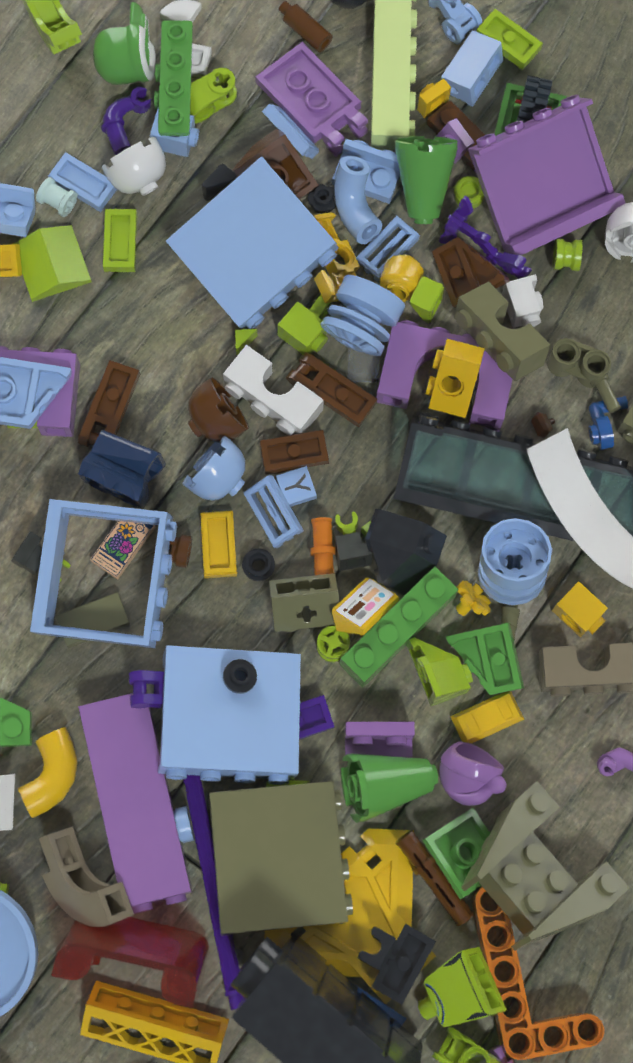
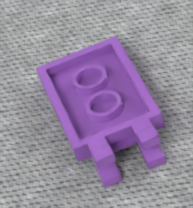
M303 42L255 76L256 84L288 114L314 144L322 138L328 150L335 157L343 152V145L341 143L344 141V137L338 131L348 124L350 130L358 139L368 133V129L365 126L368 123V119L358 111L361 109V101Z

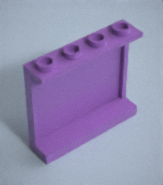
M579 95L567 97L560 101L561 106L553 110L551 108L541 109L532 114L533 119L525 123L523 121L513 122L504 127L505 132L497 136L495 134H488L476 140L477 145L468 148L504 252L523 255L604 217L625 204L623 194L615 193L587 110V106L593 104L592 99L579 98Z

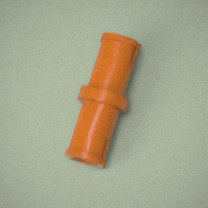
M332 518L311 519L313 547L310 548V556H314L315 575L334 573L333 555H336V547L332 544Z

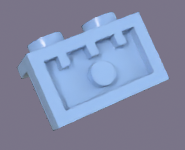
M345 139L340 160L345 156H356L365 160L370 166L365 186V196L390 204L400 179L396 153L390 150L381 151L372 148L361 140L352 141ZM337 165V168H336L335 173H334L333 178H332V184H333V185L335 184V177H336V172H337V169H338V165Z
M0 183V233L26 237L36 213L34 190L32 188Z

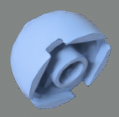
M226 436L221 438V444L214 442L193 466L197 473L193 478L187 475L183 485L202 499L210 501L219 500L228 493L234 496L245 483L241 479L245 471V458L241 450Z

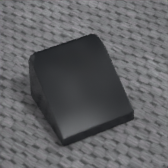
M223 163L202 183L203 197L206 201L214 199L237 178L236 174Z

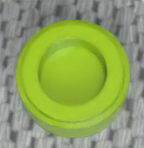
M466 176L456 183L454 200L458 205L464 196H468L473 209L481 205L484 200V193L478 178Z

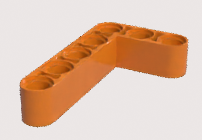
M483 887L477 889L472 897V908L482 954L502 1000L514 997L519 1004L518 1012L512 1017H506L503 1012L494 1015L499 1042L504 1053L516 1060H526L593 1047L599 1044L604 1036V1025L597 1016L589 1013H575L531 1022L517 950L514 951L511 947L515 943L511 920L498 904L491 912L484 910L480 904V898L487 891ZM493 926L500 927L504 932V941L497 947L491 945L487 939V933ZM501 961L507 962L511 967V976L504 982L499 981L494 974L496 965ZM585 1019L590 1020L594 1027L593 1034L588 1039H582L578 1034V1026ZM550 1026H555L560 1033L559 1041L553 1046H548L543 1039L545 1030ZM515 1033H522L526 1039L525 1048L518 1053H514L509 1047L510 1037Z

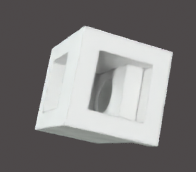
M536 274L510 281L504 285L502 296L509 302L507 312L513 328L524 327L529 323L534 327L541 323L539 315L543 309V300L540 292H535L534 290L537 283Z

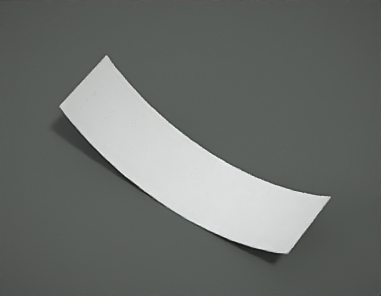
M568 428L528 448V456L543 493L570 536L599 567L616 580L633 589V536L617 521L595 491L576 454Z

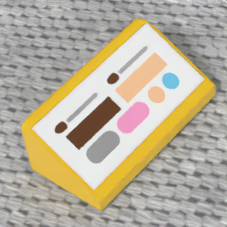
M365 578L332 609L336 630L364 635L399 601V596L375 580Z

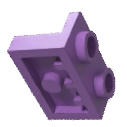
M346 722L345 755L368 754L413 757L412 739L415 736L414 722Z

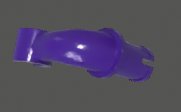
M137 87L133 89L130 96L114 101L104 113L101 130L107 134L115 156L131 147L123 128L125 124L123 116L132 110L139 114L146 113L151 107V99L144 102L138 100L139 98L146 97L147 88Z

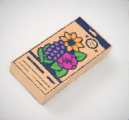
M118 521L90 561L118 580L154 531L155 525Z

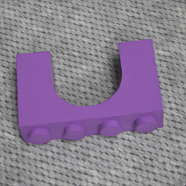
M408 320L397 322L396 326H392L377 391V403L407 409L415 373L423 363L435 358L437 349L444 351L447 339L478 346L477 342L470 334L460 336L451 334L448 330L440 327L423 328L419 327L417 323ZM484 351L475 383L476 391L469 423L500 430L505 417L512 378L506 372H503L495 360Z
M0 346V357L71 368V377L37 420V427L41 435L74 437L80 372L77 354H73L66 349L41 352L33 347H24L19 351L9 350L7 347Z

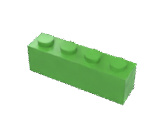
M436 567L432 568L340 658L339 665L363 688L407 645L409 639L414 638L455 598L459 589Z

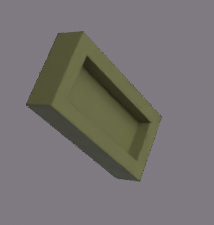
M118 592L56 616L59 626L112 632L130 625ZM64 637L68 649L89 641Z

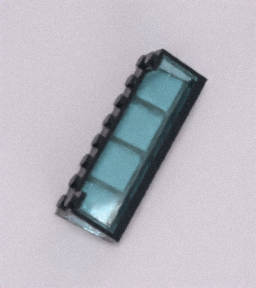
M421 412L420 417L413 415L394 499L494 523L514 518L528 520L541 527L546 535L575 541L553 511L533 470L527 449L536 445L533 443L534 438L515 434L514 439L501 436V430L490 427H483V431L470 429V423L452 419L451 424L440 422L439 416ZM578 449L577 456L595 491L617 521L633 536V467L628 466L629 461L626 459L610 456L609 461L596 458L597 453Z

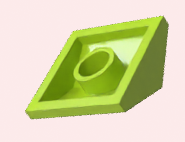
M72 225L39 228L14 243L20 245L22 275L32 302L92 282Z

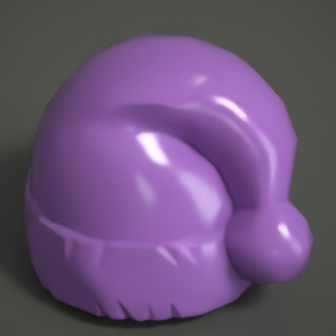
M456 742L443 753L439 765L440 781L445 792L456 802L467 806L485 803L492 794L502 793L506 789L507 783L501 776L504 767L483 749L471 743Z

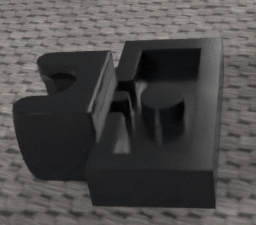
M407 924L404 925L397 939L374 926L371 933L381 943V950L377 954L360 951L357 958L380 971L372 988L403 1005L436 941Z

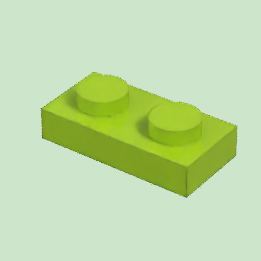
M494 9L476 29V32L500 41L502 43L503 56L522 70L542 48L543 43L497 9Z

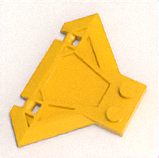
M368 828L360 836L366 845L358 853L350 846L341 853V859L348 860L349 880H344L345 894H351L353 915H347L348 922L345 924L336 923L303 927L306 932L300 938L326 959L325 964L327 966L333 965L345 977H361L386 1005L391 998L372 988L380 971L359 960L357 956L360 951L377 954L381 950V943L371 933L374 926L396 939L399 937L405 924L412 927L413 865L399 846L395 844L401 836L410 830ZM377 855L381 862L371 870L366 863ZM298 927L266 930L265 938L269 937L282 948L290 939V934ZM432 951L422 969L436 957Z

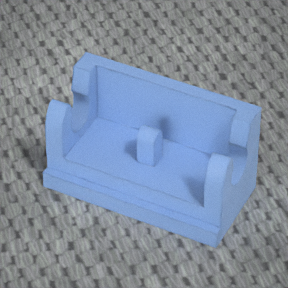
M474 30L471 31L441 76L451 86V96L466 102L469 106H474L503 62L502 43Z

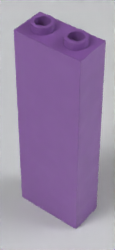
M131 693L79 706L117 883H123L134 914L152 910L153 902L166 900V905H172L187 901L186 894L192 893L193 890L182 842L179 839L176 828L174 807L166 774L158 773L160 747L151 707L131 708L130 696L133 695Z

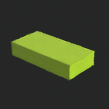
M105 209L104 272H135L137 210Z

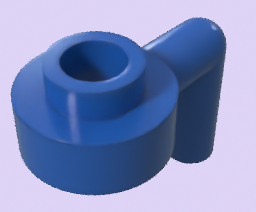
M626 396L618 397L617 400L621 406L619 410L628 409ZM604 401L593 402L589 406V412L593 421V425L588 427L591 444H597L599 450L613 448L614 436L611 422L608 416H604V413L609 411Z

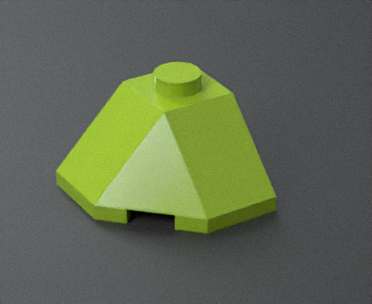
M412 638L408 640L406 646L430 706L468 693L471 689L469 683L473 682V678L466 663L461 665L458 656L420 639Z

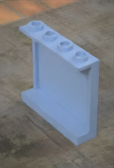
M262 156L166 240L168 245L240 329H254L264 320L263 314L271 307L276 309L288 299L287 293L295 286L300 288L305 285L313 276L311 272L319 265L322 267L328 265L336 257L335 251L339 249L333 238Z
M166 645L163 653L164 686L158 773L166 774V778L172 780H183L187 778V775H198L200 780L210 782L220 781L221 777H234V781L238 783H253L255 778L268 779V783L273 785L289 784V780H293L299 774L301 654ZM237 659L250 662L257 672L256 684L249 692L243 694L231 692L223 682L225 667L231 661ZM236 671L234 673L237 680L244 681L246 679V674L243 671Z

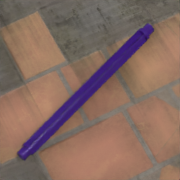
M187 775V778L183 779L185 783L186 796L226 991L224 993L225 997L228 996L230 1010H235L243 996L230 984L238 975L240 969L238 959L236 958L233 935L221 936L213 838L202 781L198 775Z

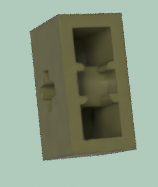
M335 573L269 581L275 632H293L298 629L326 628L335 625L332 609L339 603Z

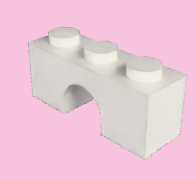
M246 345L223 373L226 391L236 399L243 397L250 402V407L261 417L265 418L268 415L277 422L276 426L286 435L305 433L323 411L324 400L300 382H297L286 394L276 395L269 392L264 384L272 375V363Z

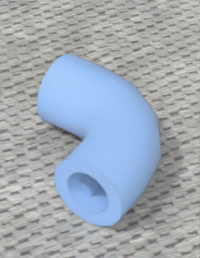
M345 156L340 160L334 184L335 203L340 219L348 232L358 243L367 244L382 229L381 220L372 212L365 196V186L370 166L359 157Z

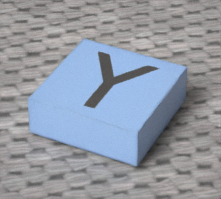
M307 466L276 476L278 486L290 507L317 499Z

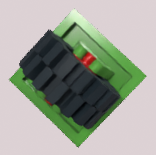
M528 75L525 87L507 83L494 133L495 136L505 132L504 127L513 122L523 121L525 123L533 119L532 114L541 109L551 108L553 110L561 106L560 101L565 99L566 96L550 93L552 80Z

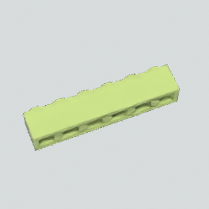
M374 0L371 147L375 149L395 150V140L397 138L415 136V120H409L410 111H415L416 92H410V83H415L416 64L410 63L411 56H416L417 37H411V28H416L417 10L411 8L412 1L417 0Z

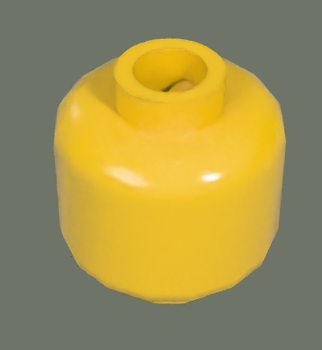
M410 255L392 256L384 265L380 286L395 294L403 302L409 301L420 279L424 277L423 267Z

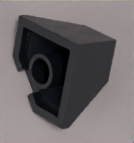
M375 509L365 541L368 551L373 552L377 569L374 571L377 582L400 595H406L432 568L437 566L447 535L424 522L382 509Z

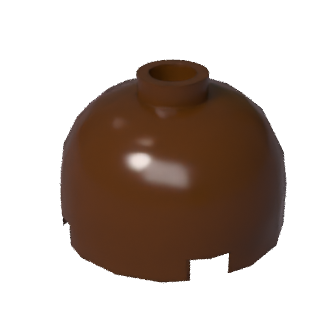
M213 377L200 384L193 391L188 405V411L192 419L188 421V424L198 437L204 435L210 441L221 443V438L226 436L232 441L249 429V425L239 406L235 407L229 399L231 395Z

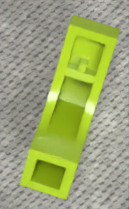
M22 0L37 31L53 55L81 42L79 36L82 35L78 23L67 15L59 0Z

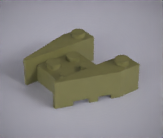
M538 781L521 793L498 814L490 835L485 839L475 864L471 867L461 886L465 892L475 883L479 882L519 929L523 936L511 946L514 951L577 924L591 920L609 909L629 889L628 885L607 861L587 873L576 883L533 833L560 808Z

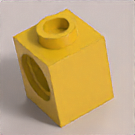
M578 581L555 605L552 612L581 638L587 630L592 635L606 621L602 615L608 608Z

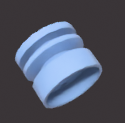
M346 275L336 293V298L346 307L331 305L328 313L332 317H324L321 322V328L348 348L373 356H381L384 350V345L381 342H387L390 334L380 324L391 327L396 326L405 309V303L395 294L374 282L358 276Z
M514 518L500 521L489 529L483 538L478 578L480 586L490 598L499 603L514 606L528 603L539 595L545 586L552 555L549 537L542 528L528 520Z

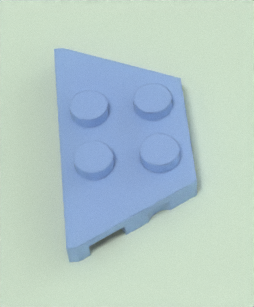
M0 357V424L31 429L71 377V368Z

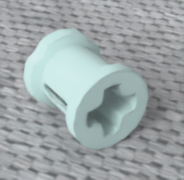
M48 177L39 187L36 201L40 204L47 203L57 209L60 216L66 217L74 208L78 194L73 190L67 191L56 185V181L53 178Z

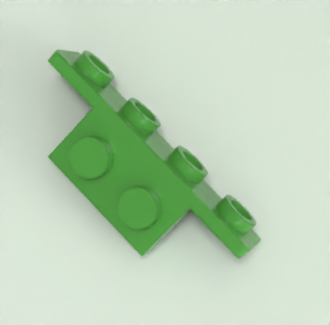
M162 21L160 63L155 64V80L160 82V89L154 92L155 110L159 107L158 132L161 136H188L190 134L192 21Z

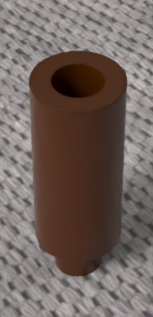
M284 1L279 6L278 10L284 15L283 21L317 52L320 53L328 47L333 35L298 4L292 6L287 1Z

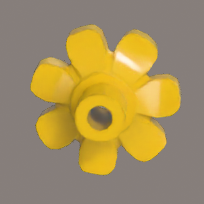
M462 581L456 586L459 589L458 593L462 596L460 598L461 602L455 607L460 615L465 616L471 609L478 615L482 613L486 616L490 613L489 604L491 601L487 596L481 595L483 589L475 583L472 586L470 582Z

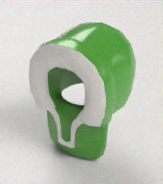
M131 2L130 25L127 27L105 29L95 39L93 49L95 69L110 84L123 85L137 81L147 82L152 80L155 75L156 54L155 48L149 39V21L141 6L135 2Z

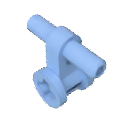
M428 0L429 6L431 8L439 7L446 18L442 22L443 31L455 44H460L464 41L465 35L472 29L476 30L482 23L479 12L469 3L463 5L460 0Z

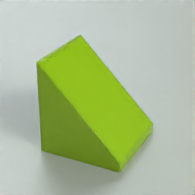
M257 329L235 330L236 355L258 336Z

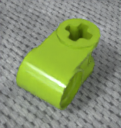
M214 69L202 78L191 82L190 115L194 116L196 124L207 120L214 113L235 101L237 97L235 76L229 69Z
M451 1026L447 1028L448 1035L441 1048L431 1056L441 1063H480L485 1059L486 1063H501L495 1055L483 1049L474 1040Z

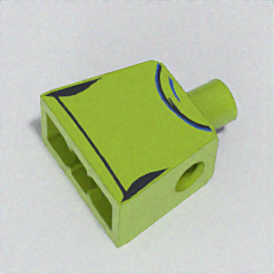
M480 947L457 953L424 979V986L428 996L418 1001V1009L422 1017L429 1020L437 1016L440 1025L443 1027L485 1018L507 1010Z

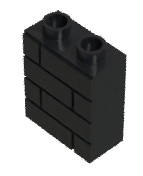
M292 935L282 948L269 937H266L240 969L241 971L230 984L243 996L231 1018L282 1063H421L423 1044L395 1019L393 1022L390 1021V1015L364 992L359 994L356 985L333 965L327 966L325 964L326 959L299 936L295 938Z

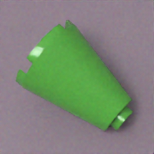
M409 136L395 140V151L407 212L410 218H414V223L432 224L433 219L440 216L458 149L456 139L436 136L434 139H424V136Z
M347 754L342 759V761H348L347 767L341 768L344 800L346 806L353 805L356 813L350 814V816L356 823L365 822L431 793L434 790V785L438 783L436 766L430 764L426 758Z

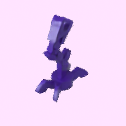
M464 196L459 203V207H457L452 215L448 216L449 220L444 227L445 232L439 239L440 243L446 244L457 238V233L461 231L480 246L486 254L485 258L493 265L501 266L504 272L514 275L518 279L528 277L532 269L524 266L527 261L525 257L507 252L499 253L498 249L489 242L491 239L490 235L477 231L466 223L469 215L473 212V207L468 196Z

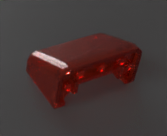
M127 917L104 927L88 926L74 920L55 958L51 976L66 980L81 979L89 972L92 965H100L102 957L164 971L161 981L163 997L174 1005L194 1008L197 1006L209 956V944L207 939L200 933L133 917Z

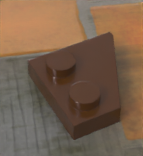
M460 237L432 251L454 308L457 307L460 296L487 282H490L495 289L510 282L504 273Z

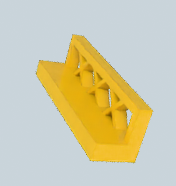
M96 981L86 1003L80 1035L175 1063H217L229 1019ZM92 1017L105 1020L110 1027L101 1028L91 1025ZM129 1028L139 1030L143 1036L140 1038L132 1037L126 1030ZM167 1038L173 1040L177 1046L173 1048L163 1046L159 1040ZM201 1048L212 1051L211 1059L196 1055L193 1049Z

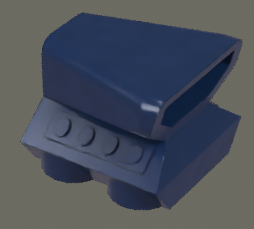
M102 430L91 452L82 460L78 475L84 483L117 497L134 507L144 509L150 500L148 482L159 475L166 463L161 453Z

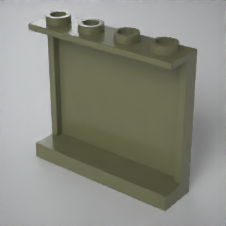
M333 781L210 792L209 802L221 936L336 923L345 924L348 922L347 915H353L351 894H345L344 880H349V866L347 859H341L340 845H345L344 825L338 824L337 811L342 810L340 790H334Z

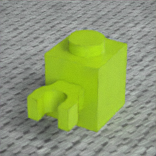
M320 295L312 307L307 309L297 301L277 324L278 336L302 355L305 352L309 354L313 351L319 352L328 340L327 332L321 328V322L328 314L331 302L325 303Z

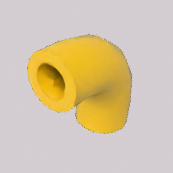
M66 727L52 731L35 742L43 759V771L35 780L18 787L31 818L47 812L61 802L75 782L78 760L73 741Z

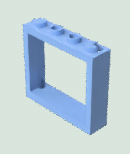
M49 499L30 632L40 635L155 648L156 641H160L163 634V622L159 621L161 608H165L168 598V589L164 588L165 574L169 575L171 572L172 555L168 554L170 541L174 542L177 532V523L173 522V516L163 511ZM69 515L159 525L143 636L53 625Z

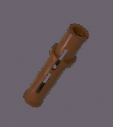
M413 830L408 831L395 844L399 846L413 865L412 871L414 874L422 877L454 920L456 926L463 925L473 917V910L469 908L463 899L460 900L433 856L429 854L414 834L415 832Z

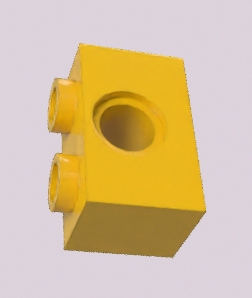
M447 339L444 351L437 349L432 367L438 369L437 377L430 376L426 395L431 396L429 409L466 418L485 348ZM448 376H454L458 379H452Z

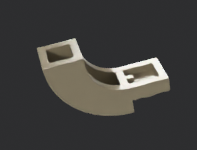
M73 827L39 838L50 872L42 875L54 900L70 917L88 926L104 927L134 915L122 882L107 884L97 879L91 873L85 863Z

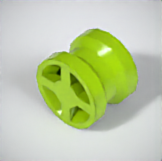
M555 239L552 261L553 269L561 270L563 267H569L572 271H579L582 260V240L565 242L564 239Z
M328 626L318 635L317 651L325 661L339 662L340 658L349 651L350 638L348 633L337 631L336 626Z

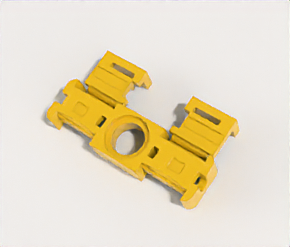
M332 212L314 215L315 219L339 247L335 253L340 255L345 261V265H342L333 259L325 266L329 276L325 270H321L314 278L324 302L330 303L339 301L336 298V293L346 275L357 276L355 272L359 269L360 265L348 240L340 241L331 221L336 215Z

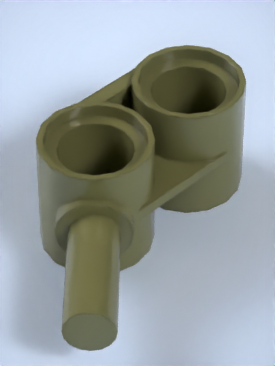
M564 338L558 340L548 357L547 366L550 372L558 377L575 376L583 386L597 388L609 413L618 411L621 406L608 383L610 379L608 372L611 368V359L608 354L572 339ZM558 355H566L569 357L570 361H563L558 357ZM588 366H596L600 372H592Z

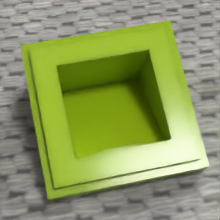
M427 277L420 279L410 298V304L424 322L429 323L432 321L443 299L444 287L443 284Z

